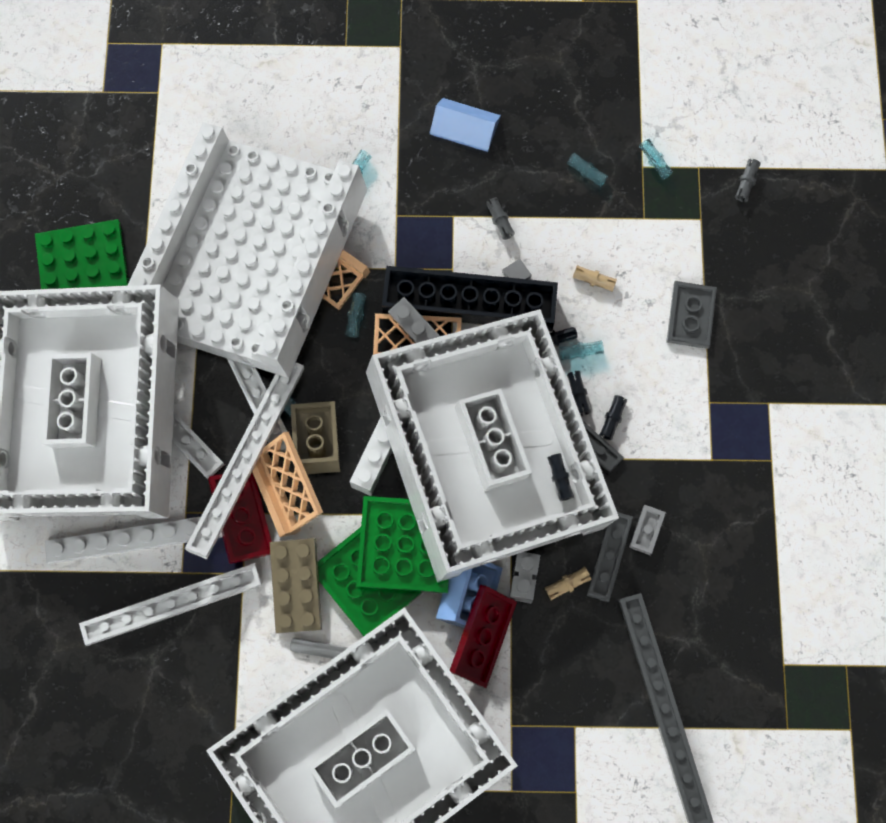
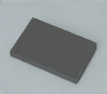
M674 281L666 343L705 349L710 348L717 287Z

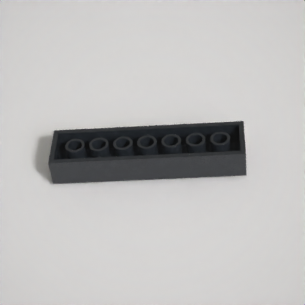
M386 266L382 313L389 314L388 311L403 297L421 316L462 318V323L482 325L540 309L548 331H552L555 323L558 282Z

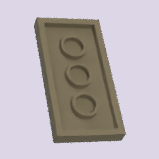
M316 538L270 542L275 633L322 630Z

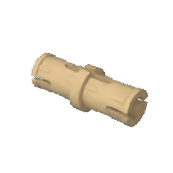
M579 265L576 266L573 274L574 279L590 283L592 287L598 286L613 292L617 281L616 278L600 274L598 270L592 271Z
M583 567L569 576H562L561 580L546 586L545 590L552 601L568 591L570 593L573 592L574 588L590 581L591 577L587 569Z

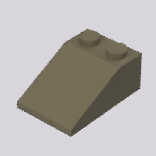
M335 401L291 404L292 440L306 473L340 472Z

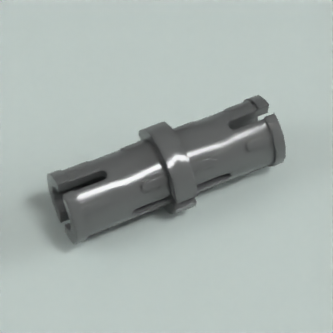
M748 159L745 171L740 176L739 181L741 182L735 198L743 202V199L744 202L748 201L752 186L756 184L757 180L755 178L761 165L756 159Z
M496 197L491 198L492 204L487 201L486 206L493 217L492 222L497 225L502 239H509L515 234L508 221L509 216L503 211L499 199Z

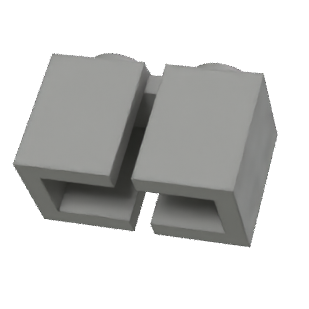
M527 552L516 555L513 573L515 576L512 579L509 598L515 601L532 603L540 555Z

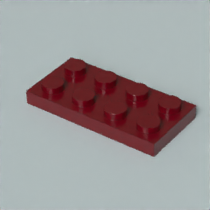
M251 472L221 531L229 564L270 555V542L272 540L253 472ZM223 474L209 476L208 481L212 495Z
M480 585L450 667L452 674L487 689L517 601L486 585Z

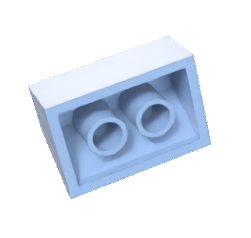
M487 563L463 571L459 576L449 579L448 593L442 594L436 619L465 628L480 585H486L497 591L502 568L493 563Z

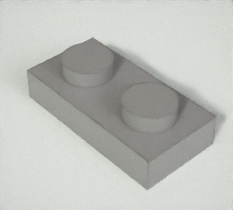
M644 505L629 548L651 555L666 512Z

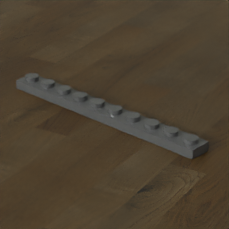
M642 594L619 599L618 601L687 822L714 823Z

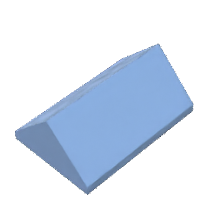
M442 98L435 108L430 135L488 152L501 115Z

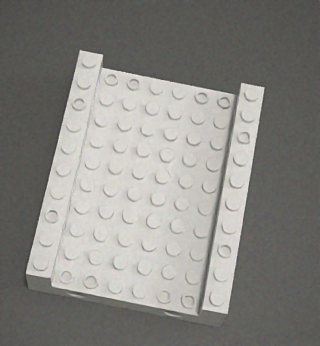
M203 122L127 286L160 284L179 300L177 343L289 378L367 193V187L359 165L339 160L335 170L230 141L222 127Z
M162 285L0 291V521L19 520V517L138 515L144 518H169L179 300Z
M540 309L372 355L366 374L437 583L457 577L463 571L582 533L584 536L603 530L619 518ZM561 453L566 472H569L570 478L568 479L574 498L566 501H560L555 482H552L551 477L553 475L547 457Z
M405 607L206 750L253 823H443L518 766Z

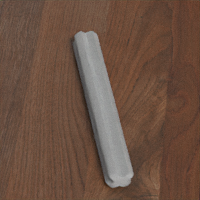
M292 638L290 643L291 651L334 659L348 648L300 638Z

